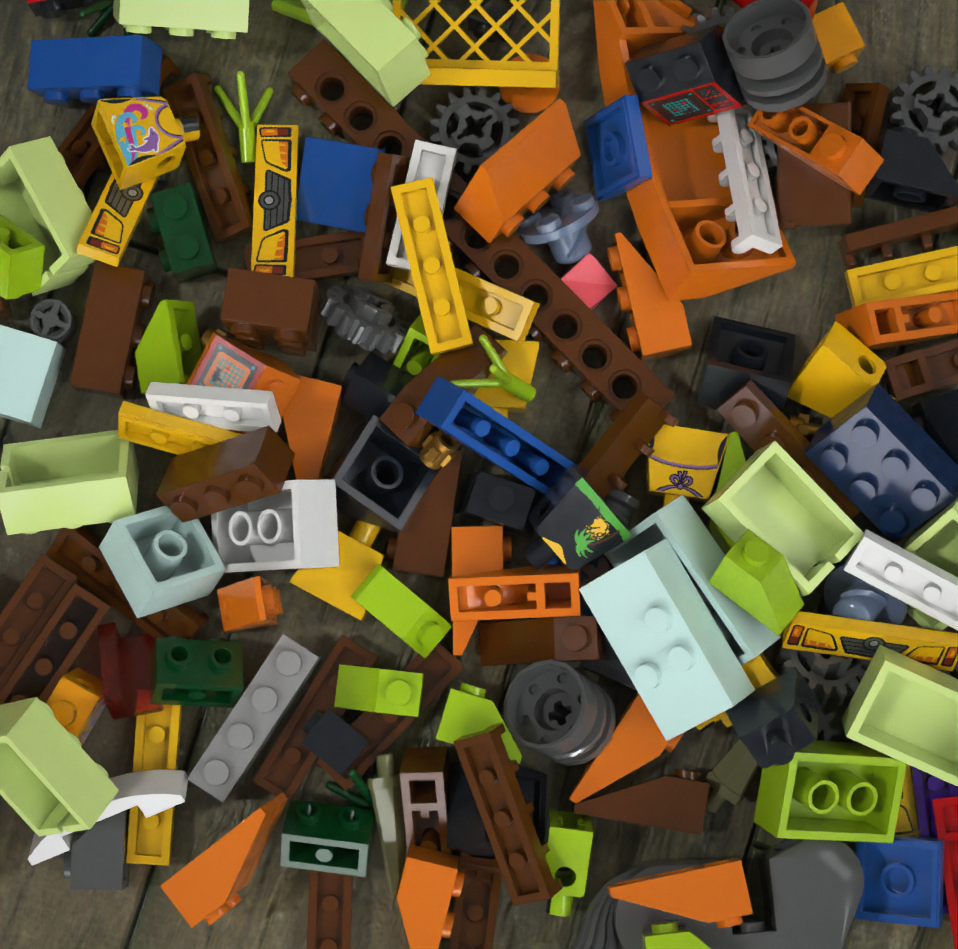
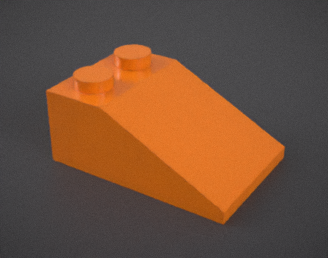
M283 792L253 812L160 885L191 928L203 919L210 926L242 901L238 892L250 883L288 800Z

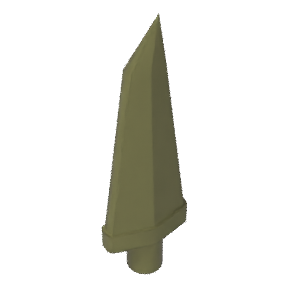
M741 739L705 777V780L713 788L708 795L706 809L712 813H718L726 800L736 806L739 805L759 766Z
M393 753L376 754L378 776L368 778V789L371 793L392 903H394L405 864V823L400 772H395Z

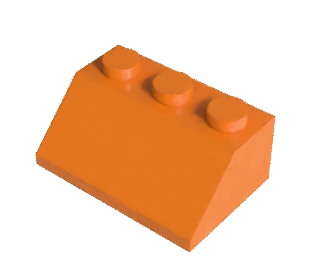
M559 98L482 163L453 208L489 244L501 233L509 237L525 220L522 215L529 210L532 214H535L550 198L548 192L551 189L555 188L558 192L561 191L575 176L571 169L581 154L566 103Z

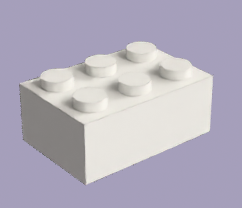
M335 479L287 480L281 493L211 514L212 544L227 569L225 573L339 567Z

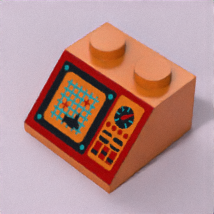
M213 332L186 385L273 391L281 418L301 379L285 361ZM229 430V431H233V432L240 433V434H245V433H248V432H249V431Z

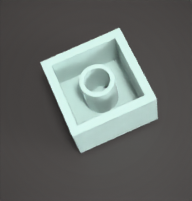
M167 506L114 520L99 546L137 618L210 595L227 570L199 519L183 523Z

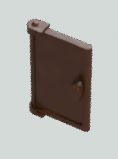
M851 102L801 105L852 132ZM777 145V220L779 230H797V227L851 225L852 191L827 178Z

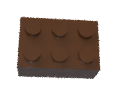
M228 268L220 319L234 340L240 341L244 345L256 350H264L265 344L281 347V353L304 357L306 356V351L317 352L322 315H320L322 308L319 306L323 299L315 280Z

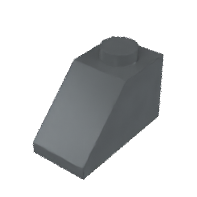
M130 808L96 822L91 829L87 830L72 844L71 852H66L64 858V878L70 879V889L123 890L129 886V863H126Z

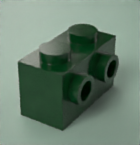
M191 183L150 194L153 207L146 210L153 232L160 231L164 247L158 248V252L165 273L172 271L177 281L182 283L219 272L199 200Z
M182 636L156 638L150 657V704L235 707L243 690L242 642H229L223 638L189 640Z
M290 799L282 830L280 866L366 877L373 844L374 810Z

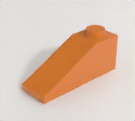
M958 291L867 302L836 314L835 320L872 352L958 334Z
M297 375L301 382L282 416L289 448L295 453L292 462L296 480H319L324 475L345 391L341 385Z
M503 526L451 527L452 577L503 570V561H511V536H503ZM479 620L453 621V656L463 655Z
M545 564L538 571L533 566H525L448 578L451 621L581 616L580 568L571 571L565 564Z
M637 691L616 722L611 741L600 755L590 761L568 794V799L578 803L659 757L664 749L671 753L684 733L666 741Z
M737 857L607 884L608 893L612 898L706 923L716 922L717 928L740 925L744 923L742 916L753 914L742 861Z

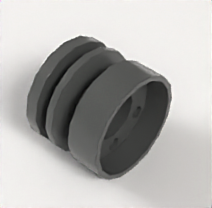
M758 0L749 3L736 12L725 25L722 39L735 71L744 100L754 109L765 112L790 110L803 105L816 96L826 83L828 68L808 7L800 0Z
M552 659L534 662L521 670L509 685L504 699V720L510 734L522 745L535 752H539L542 756L547 757L553 762L567 766L585 764L600 755L611 741L616 725L615 706L609 693L595 681L582 675L567 663Z

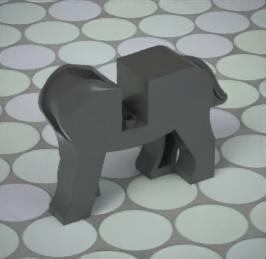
M786 839L758 853L765 922L764 920H759V916H742L744 923L740 925L717 928L716 922L706 923L612 898L608 893L607 884L719 861V859L683 858L642 861L609 880L597 892L588 905L579 935L571 949H618V946L619 949H643L641 932L652 931L651 924L661 921H678V928L686 927L712 949H847L844 941L864 890L863 869L855 853L842 841Z

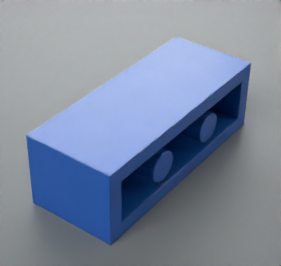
M144 35L31 40L27 89L43 97V102L57 106L68 105L69 100L80 99L84 103L97 104L98 100L105 98L159 96L163 47Z

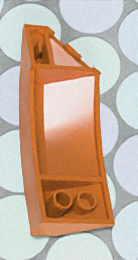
M593 0L599 74L605 107L624 95H637L625 63L644 46L685 35L680 29L682 25L688 27L695 25L690 15L693 10L679 0ZM717 25L718 28H719V30H720L721 33L723 34V33H724V29H723L722 27H720L719 25ZM639 102L653 177L626 191V195L640 235L668 301L706 298L794 268L797 264L781 230L780 235L783 246L772 254L753 247L742 254L732 252L731 241L738 237L739 233L737 222H729L725 216V209L732 205L733 201L730 187L720 186L718 175L726 169L723 152H714L712 140L720 134L718 122H709L706 116L668 126Z

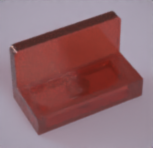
M115 622L98 625L103 697L112 719L116 720L162 711L164 705L150 704V657L156 639L148 633L121 638Z

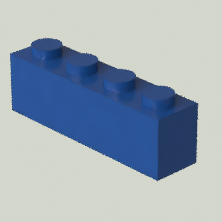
M437 376L415 412L432 425L544 496L570 466L578 467V465L466 390Z

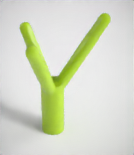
M238 71L236 76L240 114L221 86H215L214 92L239 129L241 164H252L256 162L255 128L274 90L271 87L266 88L250 118L245 73Z
M484 334L479 336V341L493 363L489 370L496 378L450 381L460 388H503L525 402L532 401L536 395V389L508 372L496 350Z

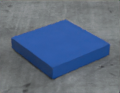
M624 95L583 121L598 201L612 200L653 177L638 95Z
M306 136L297 198L296 220L365 233L364 215L367 206L370 204L373 187L371 171L377 161L378 152L385 153L386 149Z
M895 834L893 843L856 842L855 855L863 869L864 890L854 919L940 928L943 924L945 839Z

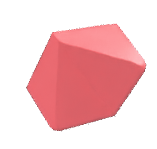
M590 252L561 278L592 311L617 288V284Z

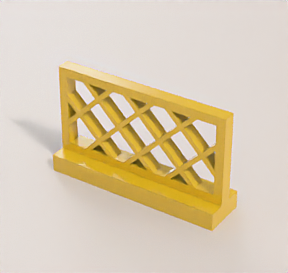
M392 0L394 8L392 13L400 21L402 17L409 19L430 46L426 50L428 55L435 51L441 58L425 59L431 75L421 83L422 85L559 87L560 0H551V12L539 23L522 7L527 0H510L514 6L498 22L480 5L484 0H469L472 5L456 21L439 5L442 0H428L431 4L415 20L403 9V0ZM434 8L451 25L435 42L418 25ZM475 9L493 26L476 43L459 26ZM517 10L534 26L518 44L500 27ZM549 20L550 36L542 28ZM454 30L471 46L460 59H449L438 47ZM496 30L513 48L500 61L491 60L479 48ZM537 32L550 44L549 62L532 61L521 49ZM476 52L483 60L467 59ZM517 52L524 61L508 60Z

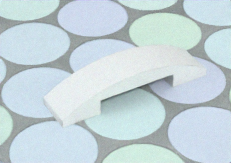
M147 770L109 778L119 791L97 822L136 805L140 807L147 818L185 802L188 775L185 771ZM64 830L61 834L40 837L35 833L28 857L31 865L33 866L69 851L74 832L67 833Z

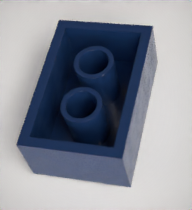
M878 383L817 429L805 452L892 543H895L956 500L958 496V465Z

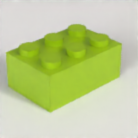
M815 740L812 744L795 752L794 758L788 764H773L768 768H762L753 822L776 838L893 843L907 764L861 743Z

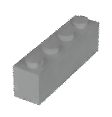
M282 634L187 779L222 803L229 801L320 663L322 657L290 636Z

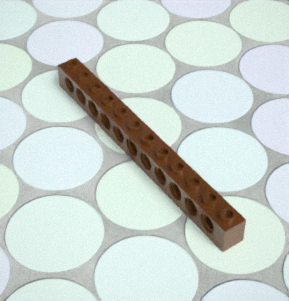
M325 39L288 72L290 82L293 85L289 89L291 94L305 108L311 104L321 114L318 120L332 136L335 137L340 133L351 144L382 148L387 144H395L402 149L400 155L407 157L412 156L415 140L424 141ZM330 86H338L344 90L343 96L336 101H328L322 97V94ZM358 115H367L373 119L372 125L362 131L354 129L351 126V122ZM454 170L446 202L457 204L468 184ZM459 214L453 219H443L451 253L455 251L466 262L462 265L465 272L523 297L532 290L544 293L547 303L537 310L527 335L533 341L540 342L543 340L553 351L549 355L553 362L565 373L572 370L583 381L579 387L594 403L601 399L612 411L608 415L612 422H614L634 397L633 395L629 399H620L615 396L612 391V383L618 379L630 381L634 386L635 394L640 390L664 408L673 401L675 395L515 232L509 237L501 233L484 248L473 249L467 245L465 240L470 233L476 230ZM502 261L513 262L518 268V273L510 279L500 278L494 270L496 265ZM559 320H569L575 325L576 334L569 339L559 338L553 331V325ZM590 349H596L604 355L606 363L599 369H591L584 364L582 355Z

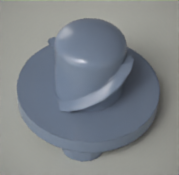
M568 188L551 195L549 198L550 203L541 207L535 214H532L529 210L522 215L525 220L518 228V232L525 243H548L555 261L559 264L575 263L583 259L591 251L592 245L586 233L587 224L596 217L600 210L594 195L591 193L574 195L573 190Z
M845 558L833 569L826 579L823 592L825 605L830 615L901 625L908 611L907 603L844 571L848 558Z

